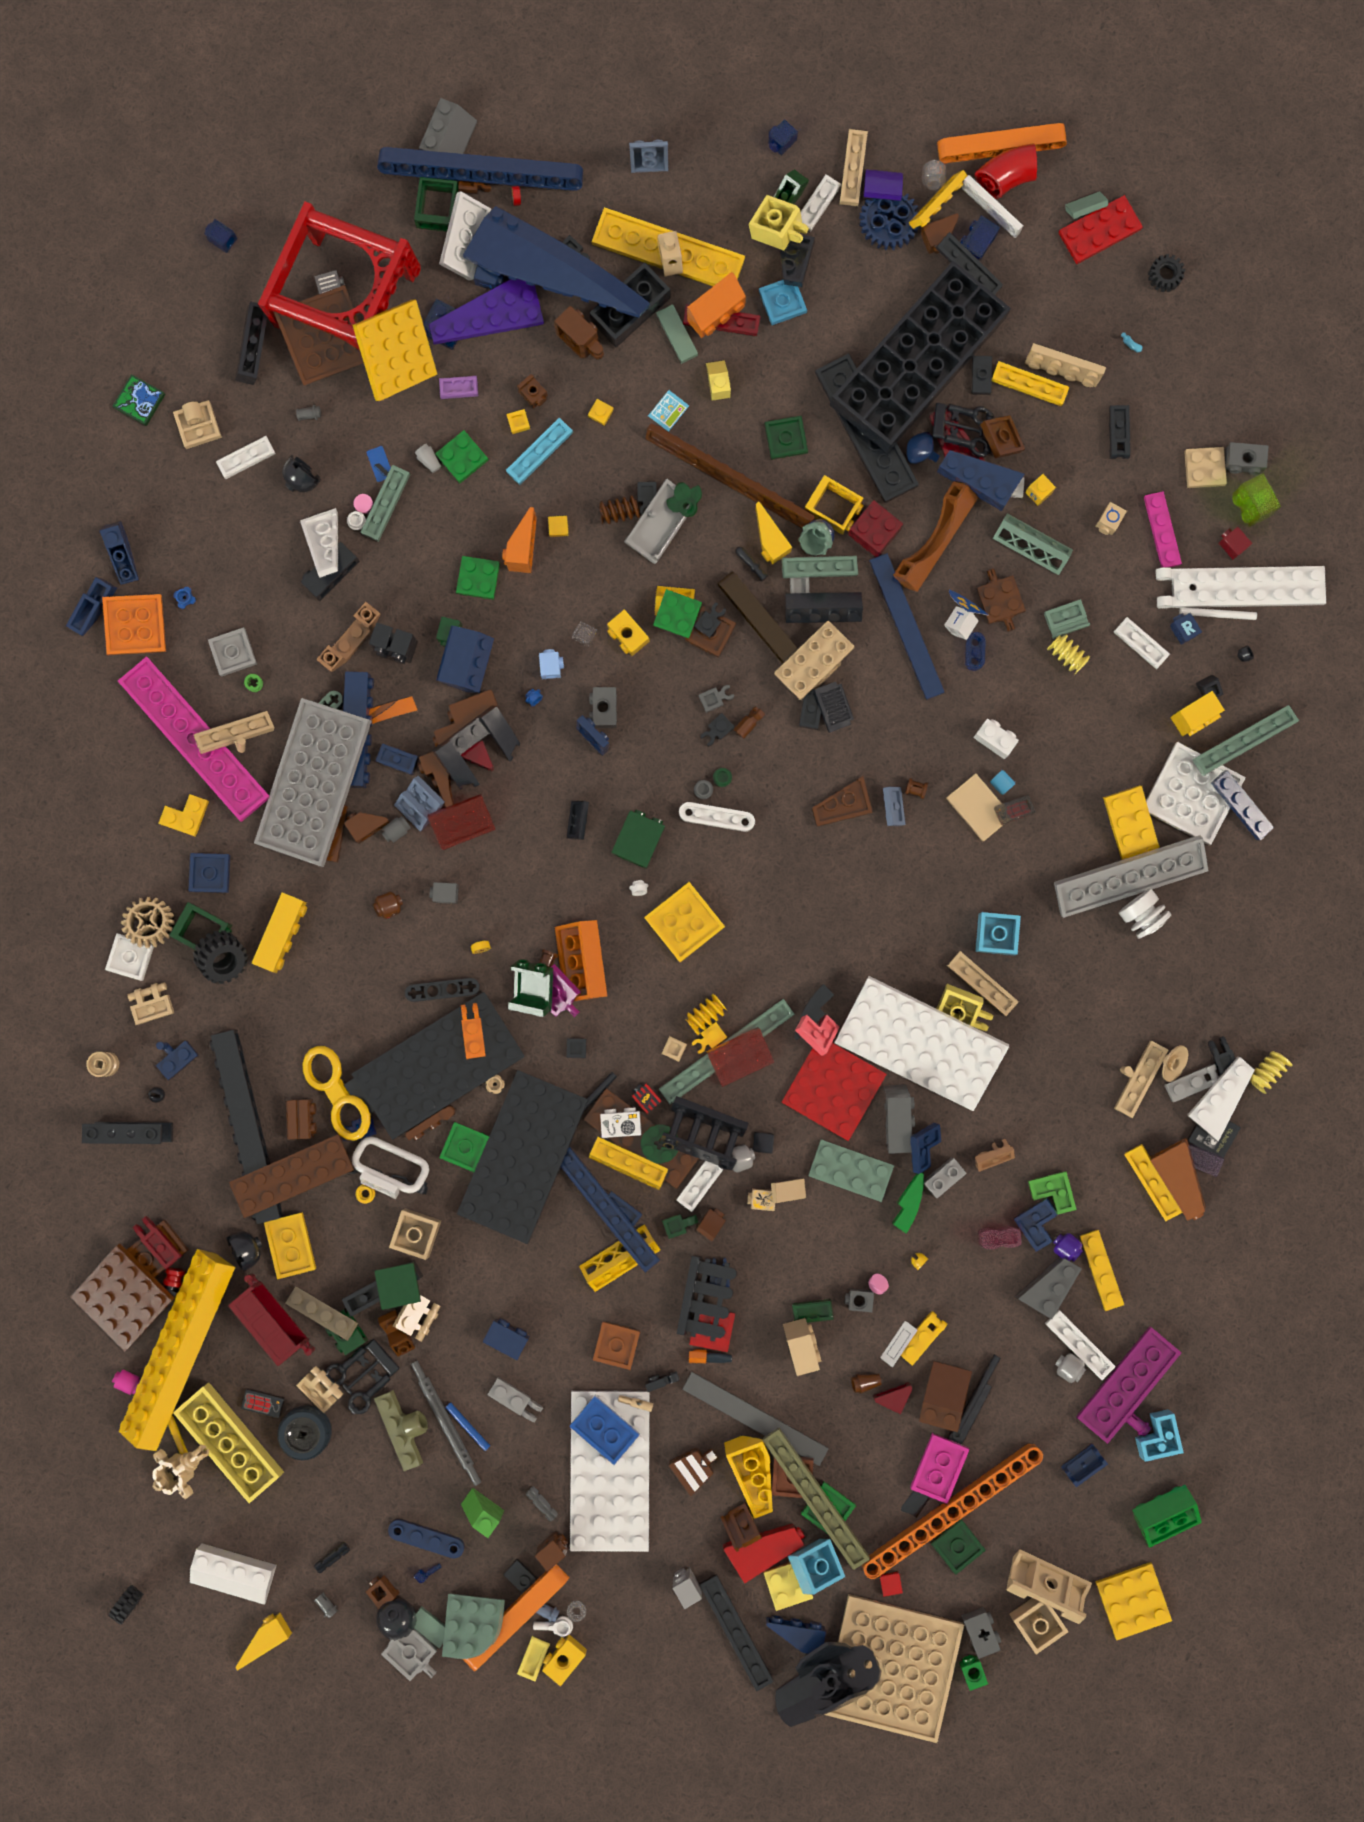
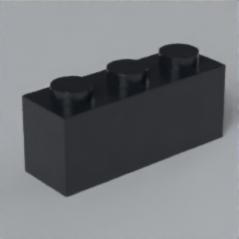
M340 541L338 543V571L319 577L316 567L303 575L300 582L321 601L360 561Z

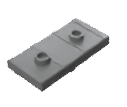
M665 479L624 541L654 564L660 559L687 518L680 512L675 513L671 511L667 506L666 500L674 496V489L676 487L668 479Z

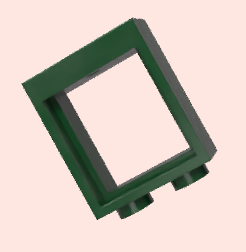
M420 177L414 216L416 228L447 232L456 194L459 192L457 181ZM427 190L452 193L449 217L423 214Z
M188 902L169 936L196 950V944L183 937L196 912L221 925L219 933L221 930L232 933V924Z

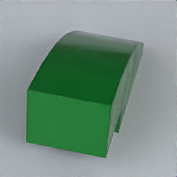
M916 1173L896 1202L902 1206V1209L892 1224L906 1234L913 1224L922 1199L924 1178L922 1173Z

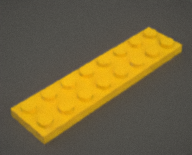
M604 207L592 239V245L663 269L657 238L659 234L673 231ZM677 233L683 273L678 275L710 286L716 285L731 272L734 273L738 280L745 260L744 255ZM674 260L669 262V264L676 263Z

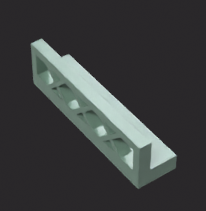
M1008 513L993 537L994 540L1057 575L1061 573L1073 549ZM1004 528L1011 533L1012 538L1005 539L999 536ZM1017 540H1026L1028 547H1019ZM1033 549H1042L1045 556H1035ZM1056 557L1062 560L1059 568L1051 564V558Z

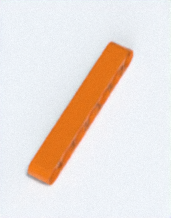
M1056 123L943 138L937 142L940 163L945 164L991 158L1009 149L1032 143L1035 144L1036 151L1059 149L1067 145L1064 124Z
M557 1564L548 1572L545 1571L503 1612L502 1628L496 1642L484 1654L462 1660L473 1671H476L568 1581L569 1576Z

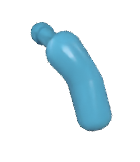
M1126 333L1121 334L1123 342L1130 349L1136 352L1142 351V345L1135 343Z

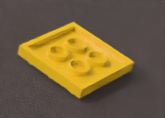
M690 882L644 917L679 962H682L725 928Z
M1151 1562L1095 1581L1116 1640L1172 1621Z

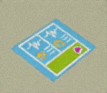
M668 390L648 416L669 432L689 405Z

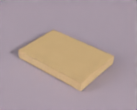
M974 774L946 798L983 842L1009 821L1006 814L1004 820L998 817L997 812L1000 810V816L1003 818L1005 807L977 774Z

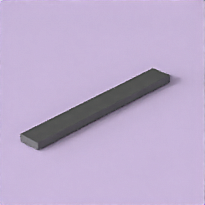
M691 1371L682 1390L765 1436L779 1427L798 1455L814 1458L813 1463L820 1466L829 1449L827 1446Z

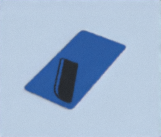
M379 446L366 452L377 482L385 480L391 469L383 446Z

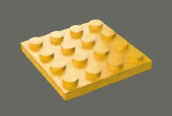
M409 300L353 325L375 401L384 400L437 375L416 300Z

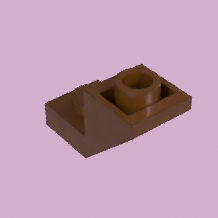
M394 1310L379 1317L378 1322L387 1334L392 1350L397 1356H401L415 1349V1345L410 1335L393 1327L399 1315Z

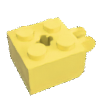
M766 195L749 223L752 239L783 251L790 241L801 243L803 236L800 233L806 234L809 230L807 225L802 223L801 212L796 205Z
M946 985L937 1006L938 1010L983 1031H987L989 1027L985 1023L977 1021V1017L979 1016L986 1020L993 1019L992 1014L981 1010L983 1005L982 997L952 985ZM959 1008L962 1012L959 1011V1013L957 1014L955 1013V1009Z

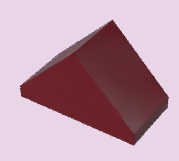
M483 741L474 744L461 754L464 760L493 772L494 766Z
M908 1382L872 1396L876 1403L901 1415L912 1391V1386Z

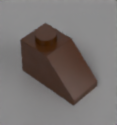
M958 213L922 227L921 236L929 254L933 252L935 254L940 253L935 247L947 233H953L959 218Z
M355 812L346 818L347 821L344 824L355 841L360 844L383 829L382 827L388 824L390 820L386 817L361 812L357 814Z
M716 1207L714 1210L709 1208L697 1224L696 1230L710 1241H713L726 1221L723 1218L725 1214Z

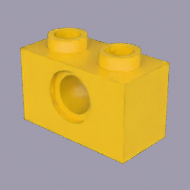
M625 609L607 624L608 634L613 640L616 638L621 643L619 646L625 654L630 653L633 656L650 642L649 637ZM625 630H629L632 632V636L624 638L622 633Z
M568 1635L565 1639L561 1637L555 1645L557 1649L554 1653H548L543 1660L542 1671L560 1687L586 1656L587 1649L571 1635ZM565 1655L568 1661L561 1662L558 1657Z

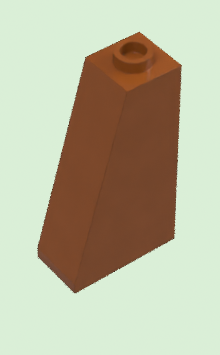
M1184 1138L1152 1155L1150 1161L1188 1221L1192 1218L1193 1220L1201 1218L1204 1215L1206 1206L1187 1139Z

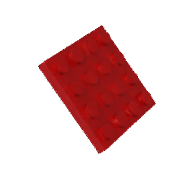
M834 1043L831 1044L827 1054L823 1056L812 1047L784 1096L782 1103L849 1141L887 1074Z

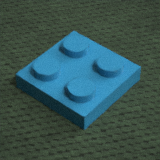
M781 280L759 288V294L771 325L807 313V308L798 287L784 285V281Z

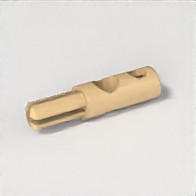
M622 1395L618 1398V1402L649 1412L652 1411L654 1404Z

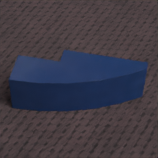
M95 577L87 594L83 593L66 627L84 636L103 612L102 597H112L117 587L102 578Z

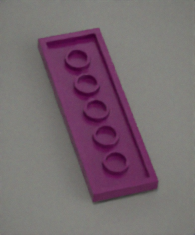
M1149 1326L1078 1413L1076 1418L1108 1444L1180 1356L1181 1352Z

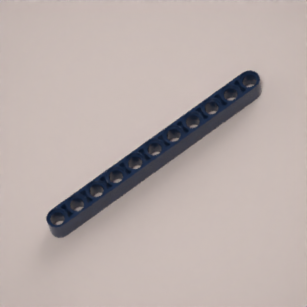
M383 147L379 150L377 165L381 173L390 175L573 191L581 189L583 184V168L578 164Z

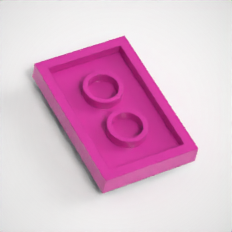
M932 1433L911 1483V1490L948 1504L970 1450L969 1447Z

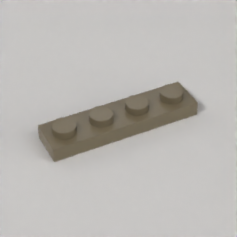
M296 1286L285 1303L347 1341L358 1325L354 1320Z

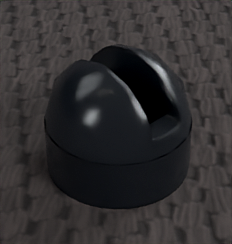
M1248 645L1238 651L1237 656L1240 661L1248 662L1254 659V654Z
M154 1087L149 1091L148 1097L154 1103L161 1102L165 1098V1092L160 1087ZM152 1093L160 1094V1098L152 1096Z

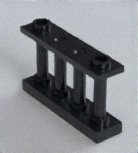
M676 1096L670 1110L675 1112L669 1134L663 1132L659 1144H662L667 1149H675L718 1165L721 1169L732 1171L737 1162V1159L731 1157L737 1137L744 1136L749 1123ZM683 1116L694 1120L687 1141L676 1137ZM701 1123L712 1127L706 1147L695 1144ZM719 1130L729 1132L730 1134L724 1154L713 1151Z
M95 1122V1124H82V1143L161 1144V1142H173V1123Z

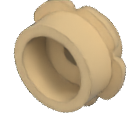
M495 1075L486 1081L487 1091L494 1094L500 1093L505 1085L504 1080L499 1075Z

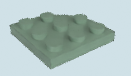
M453 1593L448 1594L442 1657L469 1659L484 1654L496 1642L500 1634L505 1600Z

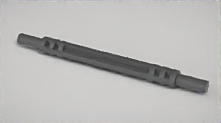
M418 1360L411 1363V1366L419 1379L418 1384L463 1469H466L474 1486L480 1484L481 1480L473 1467L474 1462L429 1377L425 1376Z

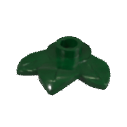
M679 482L674 489V496L666 500L667 506L671 511L675 513L680 512L684 517H692L697 512V503L702 497V490L699 485L690 489L687 484Z

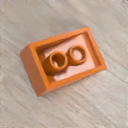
M534 507L528 509L507 542V549H503L502 559L509 571L531 573L537 522Z

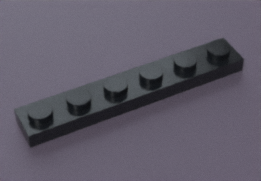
M715 1574L700 1582L703 1593L756 1692L773 1683L774 1680L718 1575Z

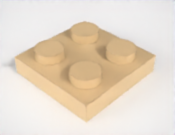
M1224 447L1186 449L1184 451L1187 488L1216 487L1227 484Z

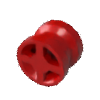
M172 1267L166 1269L167 1275L163 1279V1284L171 1287H181L183 1283L182 1277L186 1271Z

